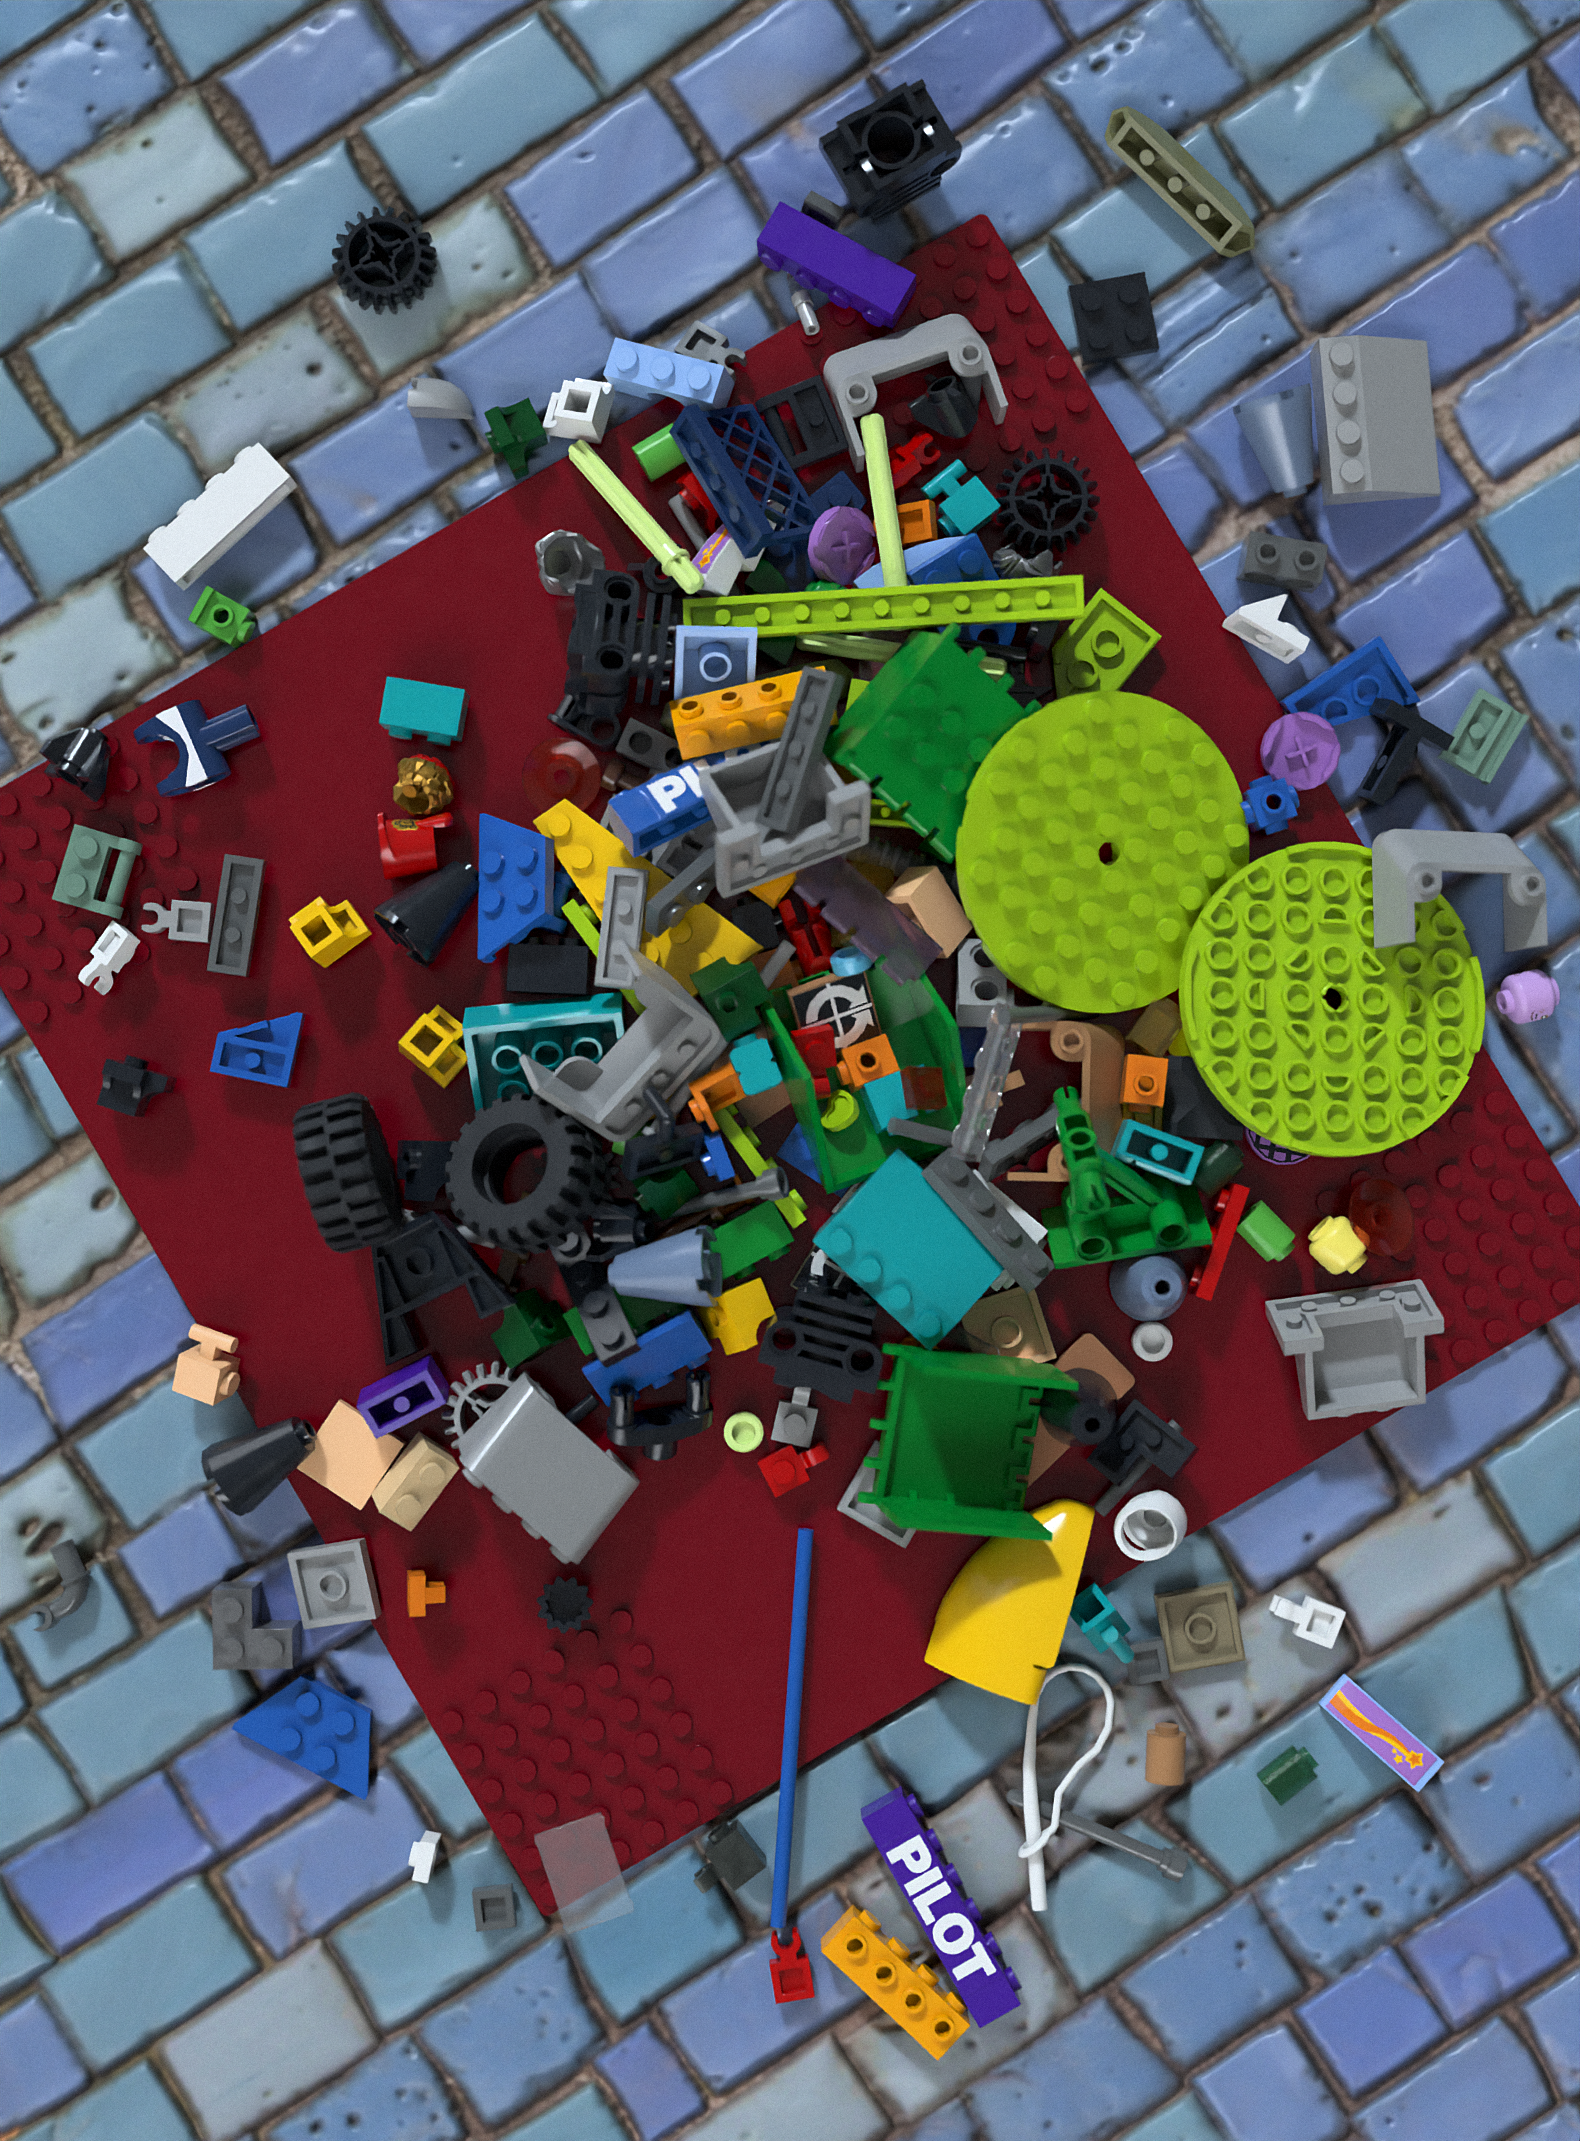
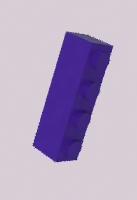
M781 201L756 240L758 257L766 267L777 272L783 270L793 275L795 281L809 290L816 288L826 293L834 304L841 308H848L849 306L859 311L867 322L877 327L884 325L893 330L916 291V274Z

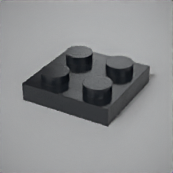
M1145 272L1068 286L1067 295L1081 366L1158 352L1159 342Z

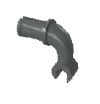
M73 1539L49 1549L63 1579L60 1585L64 1588V1591L55 1602H44L29 1610L27 1616L37 1612L46 1613L45 1623L33 1629V1631L42 1632L55 1627L61 1618L77 1611L86 1599L91 1571H86Z

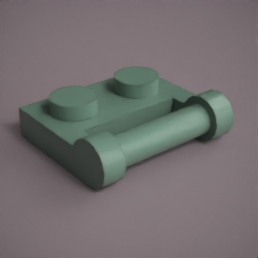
M74 824L52 899L121 920L124 910L121 907V903L136 855H141L143 844ZM112 849H118L121 851L105 902L98 901V895Z

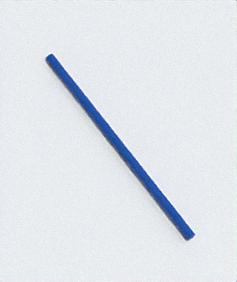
M799 1528L797 1538L770 1926L774 1928H785L787 1918L814 1530L809 1528Z

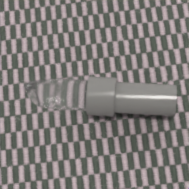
M788 273L787 282L792 295L791 301L794 309L799 314L806 335H814L819 332L820 326L813 310V301L810 293L795 281L793 275Z

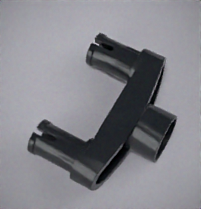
M696 1370V1380H694L693 1371L686 1373V1401L684 1403L634 1412L635 1388L629 1384H621V1394H619L618 1386H612L609 1390L610 1416L606 1420L607 1438L613 1443L622 1446H642L643 1454L652 1460L660 1461L673 1458L678 1452V1440L703 1432L713 1423L714 1407L710 1402V1373L704 1370Z

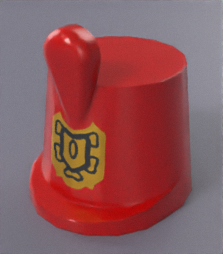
M378 812L379 842L384 879L391 880L436 872L438 870V855L435 828L451 826L453 824L451 813L444 812L423 820L388 819L386 813Z

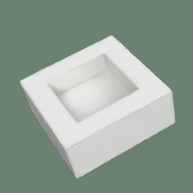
M426 1830L420 1842L414 1841L408 1863L409 1866L415 1867L412 1880L423 1883L429 1882L435 1866L441 1833Z

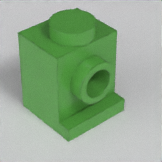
M206 586L188 620L197 628L238 649L241 642L246 643L255 629V622L253 620L256 615L248 608ZM223 611H227L229 613L228 620L225 623H218L217 621Z

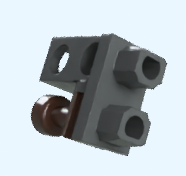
M630 717L615 749L618 756L629 761L632 760L650 770L644 779L625 772L626 764L612 758L603 775L600 786L610 791H615L618 786L625 790H631L648 782L659 773H666L683 765L687 760H682L678 741Z

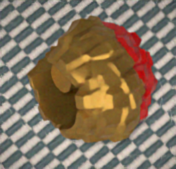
M418 754L402 759L397 765L400 780L393 786V800L402 810H407V814L412 816L434 815L437 811L443 809V806L450 804L454 798L453 789L455 783L448 768L439 759Z

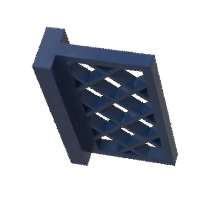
M751 403L702 411L698 404L685 406L669 433L744 558L757 557L762 549L766 547L809 539L810 533L820 514L754 405ZM745 418L753 433L734 424L735 420ZM711 425L724 431L723 438L716 435ZM730 435L748 444L747 451L728 442ZM755 448L767 454L772 463L769 464L754 456ZM729 456L743 463L741 470L735 467ZM749 467L767 475L766 483L748 474ZM774 480L786 485L791 493L790 496L772 486ZM749 488L762 494L761 501L754 498ZM770 498L787 507L785 514L767 505L768 499ZM793 511L804 516L810 525L805 526L792 519ZM767 519L780 525L781 530L775 532Z

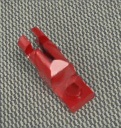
M814 890L802 893L801 897L808 915L807 922H798L790 899L777 904L791 944L796 948L794 953L804 978L826 970L833 974L830 958L837 952Z

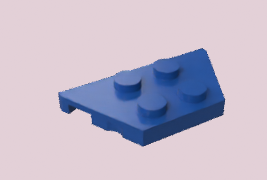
M485 813L480 814L478 960L485 963L493 962L497 959L495 955L497 951L508 943L516 945L528 935L530 930L540 927L554 916V840Z
M305 1673L266 1699L248 1714L242 1716L232 1727L238 1733L363 1800H366L370 1793L369 1765L372 1749L370 1732L372 1730L373 1710Z

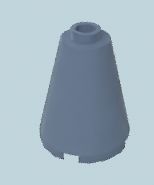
M1308 383L1233 406L1234 415L1274 492H1283L1284 498L1308 492L1306 484L1313 482L1312 398L1310 384Z
M699 1226L615 1256L613 1264L608 1266L609 1284L612 1288L616 1287L619 1295L704 1307L717 1306L718 1302L713 1297L721 1296L723 1276L720 1253H713L710 1242L717 1241L716 1235L711 1227Z
M1166 1251L1116 1260L1111 1267L1109 1286L1115 1303L1125 1314L1140 1321H1158L1173 1314L1183 1303L1188 1289V1275L1178 1255L1173 1251ZM1157 1281H1160V1282H1159V1287H1158L1157 1290L1155 1291V1289H1154L1155 1284H1156Z

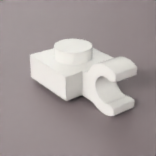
M112 920L90 951L94 958L81 970L78 979L84 985L89 986L95 977L100 976L94 988L100 994L105 995L113 985L112 970L118 973L123 965L131 960L140 940L124 926Z
M1274 1595L1269 1610L1273 1611L1275 1615L1295 1622L1292 1630L1295 1635L1330 1649L1333 1648L1346 1614L1344 1610L1307 1595L1302 1606Z

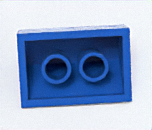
M691 1305L675 1316L658 1323L646 1332L636 1336L642 1349L607 1369L603 1366L599 1357H596L589 1361L582 1370L607 1407H610L609 1390L612 1386H618L619 1394H621V1384L633 1386L635 1388L634 1401L641 1398L638 1391L652 1384L654 1389H658L674 1380L673 1372L687 1365L690 1371L709 1361L710 1358L707 1353L712 1351L714 1346Z

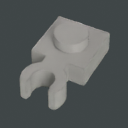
M172 900L171 911H167L165 907L159 904L146 903L143 909L156 911L158 921L154 925H142L141 929L157 934L169 928L168 939L211 943L215 904Z

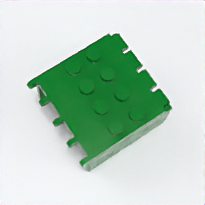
M955 622L951 623L942 634L913 630L838 720V724L834 725L829 731L822 748V752L828 761L844 765L859 780H864L867 785L878 776L870 790L893 811H897L906 801L907 804L900 811L899 816L922 837L928 835L918 849L926 855L949 864L956 858L958 827H962L965 810L969 801L966 799V796L977 771L989 752L1014 725L1022 719H1027L1042 708L1036 700H1033L1023 709L1006 692L1014 682V679L1009 674L1003 675L996 683L978 665L986 655V652L981 647H977L969 656L953 642L961 630Z
M883 1343L882 1352L894 1355L891 1378H879L876 1388L889 1391L884 1418L872 1417L870 1419L869 1426L871 1428L882 1430L878 1457L865 1456L863 1466L875 1469L872 1492H858L857 1501L875 1504L899 1528L1052 1541L1053 1533L1026 1510H1023L1028 1481L1016 1479L1017 1475L1030 1474L1035 1443L1023 1440V1436L1036 1437L1041 1409L1040 1404L1029 1402L1030 1397L1043 1398L1044 1387L1078 1391L1079 1382L1051 1364L1036 1363L1027 1358L932 1348L929 1351L926 1347Z

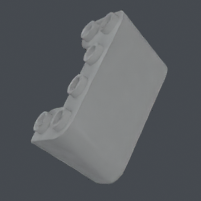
M525 1372L457 1441L461 1453L459 1459L466 1467L463 1473L468 1480L478 1488L484 1484L494 1493L492 1496L494 1502L508 1514L512 1510L515 1511L523 1519L521 1521L522 1526L534 1538L539 1539L543 1536L552 1544L550 1550L564 1564H568L570 1560L575 1564H579L640 1484L637 1473L610 1449L604 1452L557 1410L553 1398Z

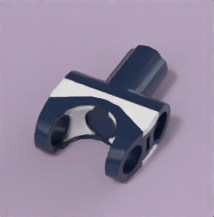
M200 700L187 701L165 710L140 725L133 732L139 745L157 740L159 742L173 741L179 748V764L173 772L167 775V779L156 785L160 797H172L200 790L225 779L231 774V770L223 752L261 736L258 723L247 704L208 720Z

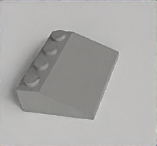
M1363 335L1319 338L1310 351V364L1323 506L1439 496L1441 493L1427 341Z

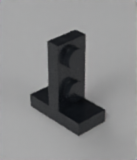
M1376 697L1369 712L1393 727L1355 795L1368 803L1384 806L1385 802L1395 794L1399 784L1398 779L1405 766H1408L1416 757L1419 742L1432 749L1448 751L1455 737L1394 700Z

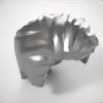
M559 529L551 532L536 543L535 551L540 570L539 578L549 594L574 596L576 583L592 585L594 568L606 569L604 563L606 560L602 555L601 549L592 545L581 534Z
M1014 542L1005 548H1001L999 551H995L993 554L994 559L991 562L1000 580L1055 577L1059 574L1064 564L1062 561H1053V554L1048 549L1038 556L1032 554L1024 559L1015 552L1016 546Z

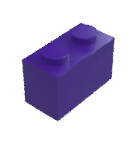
M428 1354L361 1389L357 1408L375 1438L378 1439L447 1403L450 1386L431 1354Z

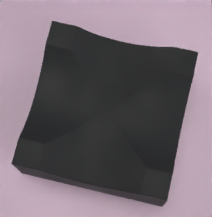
M1164 1056V1058L1168 1059L1161 1131L1172 1136L1243 1140V1124L1211 1092L1199 1073L1193 1058Z

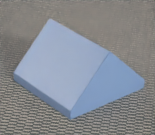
M676 626L674 642V700L755 682L757 627Z

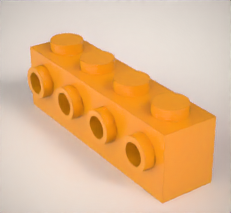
M825 666L815 667L816 669L826 671ZM802 671L669 701L682 760L781 738ZM836 709L830 726L838 724Z
M852 1904L821 1938V1952L938 2061L970 2027L969 2016L966 2011L968 2009L967 2005L956 1992L951 1990L947 1993L937 1984L940 1981L938 1976L926 1964L922 1963L918 1966L909 1957L911 1952L900 1939L895 1936L889 1939L880 1930L882 1927L881 1923L870 1911L864 1909L861 1912Z

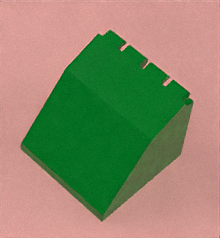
M894 946L872 954L874 967L866 969L865 973L882 1035L886 1033L906 1085L914 1084L909 1069L924 1064L941 1105V1109L927 1114L921 1100L914 1102L918 1116L911 1122L974 1137L958 1025L910 949L901 952L899 946ZM826 970L798 980V986L830 975V973ZM790 983L768 991L771 998L761 1003L762 1017L776 1064L819 1178L827 1194L867 1180L898 1147L915 1162L939 1154L948 1148L900 1135L889 1137L887 1131L876 1134L860 1091L851 1093L848 1084L842 1086L836 1074L835 1066L826 1068L831 1094L837 1090H844L850 1093L858 1103L859 1116L850 1126L843 1130L832 1132L826 1129L821 1123V1116L828 1107L829 1097L816 1100L812 1077L791 1039V1031L797 1030L786 990L791 989L792 984Z

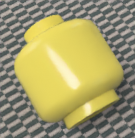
M1327 1216L1308 1236V1239L1311 1241L1309 1245L1310 1254L1331 1274H1340L1346 1270L1352 1274L1368 1258L1364 1254L1368 1245L1367 1237L1344 1216L1334 1219L1331 1216Z

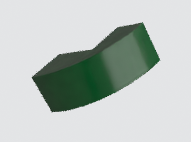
M762 557L755 570L750 573L744 582L745 592L749 595L791 593L789 586L778 570ZM797 635L757 638L756 654L779 669L788 668L794 655Z

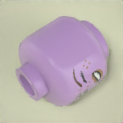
M1539 969L1505 977L1501 983V989L1496 995L1499 1011L1502 1014H1506L1516 1024H1524L1550 1017L1560 1000L1559 988L1554 978L1547 976L1546 973Z

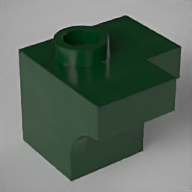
M526 398L514 405L507 407L496 406L484 412L491 429L485 433V436L495 455L500 452L503 453L515 480L529 474V457L536 449L549 443L529 398Z
M723 956L689 975L726 1042L762 1023L754 1007L770 999L771 996L751 960L742 964H730Z
M681 1165L631 1180L638 1189L633 1194L637 1202L646 1213L654 1209L663 1221L701 1192Z
M535 1287L513 1295L518 1303L503 1310V1324L500 1329L491 1335L510 1370L535 1360L549 1349L573 1336L569 1325L562 1315L564 1312L557 1300L544 1304Z

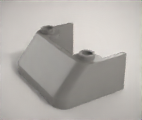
M948 314L835 353L827 359L823 370L824 383L848 442L849 454L856 473L864 471L865 452L853 419L869 413L875 406L877 399L875 385L949 360L953 370L960 376L971 378L981 375V385L995 425L1003 423L1008 403L986 343L964 316Z
M1392 829L1380 833L1374 839L1372 845L1374 948L1382 949L1415 942L1414 903L1429 902L1439 895L1442 888V872L1503 874L1505 952L1548 946L1545 878L1508 835L1483 832Z
M624 941L618 948L637 979L634 985L635 995L639 1002L647 1007L635 1023L598 1064L586 1057L574 1056L566 1059L552 1072L525 1054L519 1059L534 1093L614 1142H622L633 1137L654 1114L642 1097V1093L646 1088L654 1086L666 1101L715 1047L720 1037L719 1028L710 1014L666 970Z

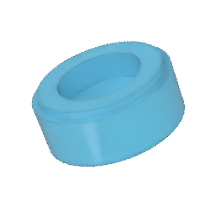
M862 945L842 948L830 958L834 974L841 977L861 973L872 965L869 949Z

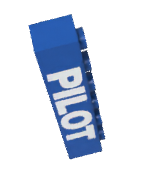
M833 725L829 726L828 733L833 728ZM781 738L688 759L681 766L666 773H659L648 782L631 790H624L618 793L613 799L608 800L610 826L632 857L635 858L712 820L711 813L699 788L698 771L725 762L732 757H738L763 748L768 744L777 743Z

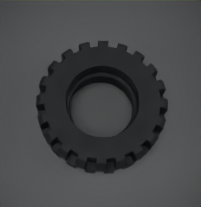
M352 1092L302 1106L293 1118L295 1153L298 1158V1168L303 1180L306 1198L311 1207V1213L317 1222L318 1230L321 1236L324 1237L326 1245L332 1251L343 1254L396 1239L403 1230V1213L398 1190L399 1186L386 1138L383 1135L381 1124L376 1117L373 1106L370 1105L369 1099L363 1094Z
M518 1093L512 1095L511 1100L505 1096L492 1101L493 1107L488 1109L484 1106L474 1114L476 1118L470 1124L466 1122L460 1129V1132L463 1134L459 1141H453L449 1151L453 1155L451 1162H446L445 1176L450 1178V1182L445 1185L447 1198L453 1201L451 1209L455 1216L461 1219L463 1225L471 1232L501 1249H508L513 1253L526 1254L529 1251L534 1254L543 1253L549 1250L548 1244L557 1248L568 1241L566 1236L571 1232L576 1235L585 1226L582 1223L587 1215L592 1217L597 1205L594 1204L596 1196H602L605 1184L600 1181V1175H605L606 1173L605 1160L599 1157L602 1155L603 1150L599 1140L593 1136L591 1128L539 1095L530 1096L527 1093ZM546 1144L548 1164L541 1183L525 1199L506 1205L503 1185L510 1165L526 1149L535 1145Z

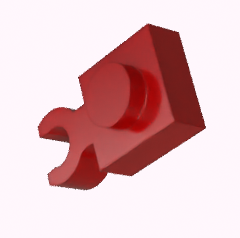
M797 1927L792 1928L793 1941L787 1945L779 1942L777 1930L771 1933V1947L780 1956V1958L770 1959L769 1961L776 2004L815 1998L809 1954L797 1955L801 1945V1935Z

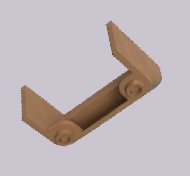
M1073 1021L1006 1025V1031L1050 1032V1046L1053 1053L1059 1059L1068 1062H1082L1081 1108L1090 1114L1099 1147L1110 1154L1122 1123L1123 1104H1119L1125 1042L1121 1032L1114 1026L1107 1024ZM1059 1143L1051 1149L1047 1160V1172L1006 1171L1002 1174V1179L1069 1182L1068 1169L1061 1144Z

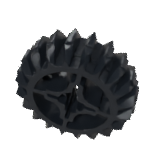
M373 206L371 211L372 217L366 219L365 214L358 211L357 218L360 223L355 226L352 222L346 221L345 228L349 234H337L336 240L341 247L332 249V256L337 260L336 263L332 264V270L335 275L340 276L337 284L341 290H347L346 296L348 300L354 302L359 299V306L365 311L373 304L375 313L379 315L384 311L385 305H388L391 313L396 315L398 313L397 304L403 303L407 309L411 310L412 303L410 298L412 296L419 300H424L425 298L420 287L432 288L434 283L429 274L437 273L438 267L435 262L431 261L437 257V251L435 247L429 246L433 239L429 232H422L424 227L420 220L417 219L411 222V217L405 210L396 217L394 208L390 206L387 208L385 216H381L379 209ZM394 235L401 237L405 240L401 241L400 239H397L395 241L388 242L382 240L379 236ZM368 242V253L359 259L360 264L355 266L359 251ZM377 249H380L384 257L386 256L391 261L389 265L393 271L392 273L388 271L386 265L383 266L382 262L379 261L381 258ZM415 255L411 271L402 280L400 277L402 268L410 262L409 258ZM369 280L372 283L376 280H385L391 286L375 287L366 284L365 281Z
M1047 447L1043 448L1041 459H1037L1036 454L1032 450L1028 451L1026 454L1027 464L1021 459L1015 458L1012 463L1014 471L1004 469L1001 476L1006 483H997L995 492L1003 496L996 498V500L1001 505L1000 510H1004L996 516V522L1000 524L1009 522L1010 524L1004 529L1003 535L1009 537L1016 532L1018 536L1014 543L1017 548L1021 547L1025 540L1030 542L1031 544L1028 548L1030 554L1036 552L1038 545H1043V552L1048 549L1052 553L1053 544L1056 545L1061 554L1067 551L1066 539L1072 545L1078 546L1081 542L1079 533L1089 535L1092 530L1087 521H1096L1098 517V512L1091 507L1099 505L1100 497L1089 494L1096 490L1097 482L1093 480L1084 481L1088 477L1090 469L1089 467H1084L1077 471L1075 469L1079 462L1077 456L1071 458L1069 464L1064 462L1065 451L1063 449L1058 451L1055 459L1050 458V451ZM1040 474L1038 489L1025 492L1024 496H1015V492L1021 483L1032 476ZM1054 476L1067 482L1075 495H1072V491L1058 488L1055 484ZM1045 488L1049 502L1053 503L1048 517L1045 504L1040 501ZM1069 508H1078L1077 516L1072 522L1063 528L1053 530L1055 515L1068 512ZM1017 509H1021L1022 513L1034 515L1039 522V529L1029 525L1021 517Z

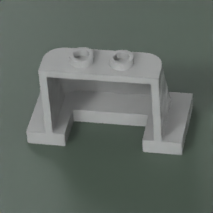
M780 741L698 771L699 788L719 834L715 835L716 887L723 899L868 844L871 790L866 782L860 780L845 786L821 751L795 835L755 823Z
M1421 1279L1265 1301L1266 1316L1284 1355L1295 1354L1302 1407L1308 1420L1335 1416L1348 1417L1355 1413L1369 1411L1383 1412L1396 1407L1426 1403L1424 1335L1444 1333V1318Z

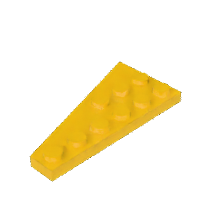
M567 799L562 800L533 820L542 835L554 840L555 855L601 922L608 866L648 870L650 873L646 903L673 880L641 855L633 858L620 839ZM704 902L700 905L695 904L684 914L677 926L674 928L669 927L657 938L645 930V907L640 953L666 970L693 998L698 996L699 993L689 975L723 956L730 964H742L764 950V947Z

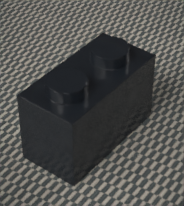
M525 937L516 945L509 943L507 991L510 993L589 995L591 949L587 946H582L581 939L559 938L558 945H543V938Z

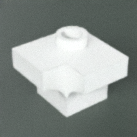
M576 378L575 382L564 380L561 392H552L542 426L546 435L601 444L616 392L613 384Z

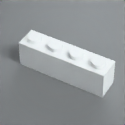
M259 442L253 447L248 446L240 451L234 459L235 464L224 474L218 473L212 477L206 484V491L196 500L191 499L185 502L177 511V518L167 527L161 526L157 528L148 538L149 543L143 549L182 590L185 591L297 487L291 476Z

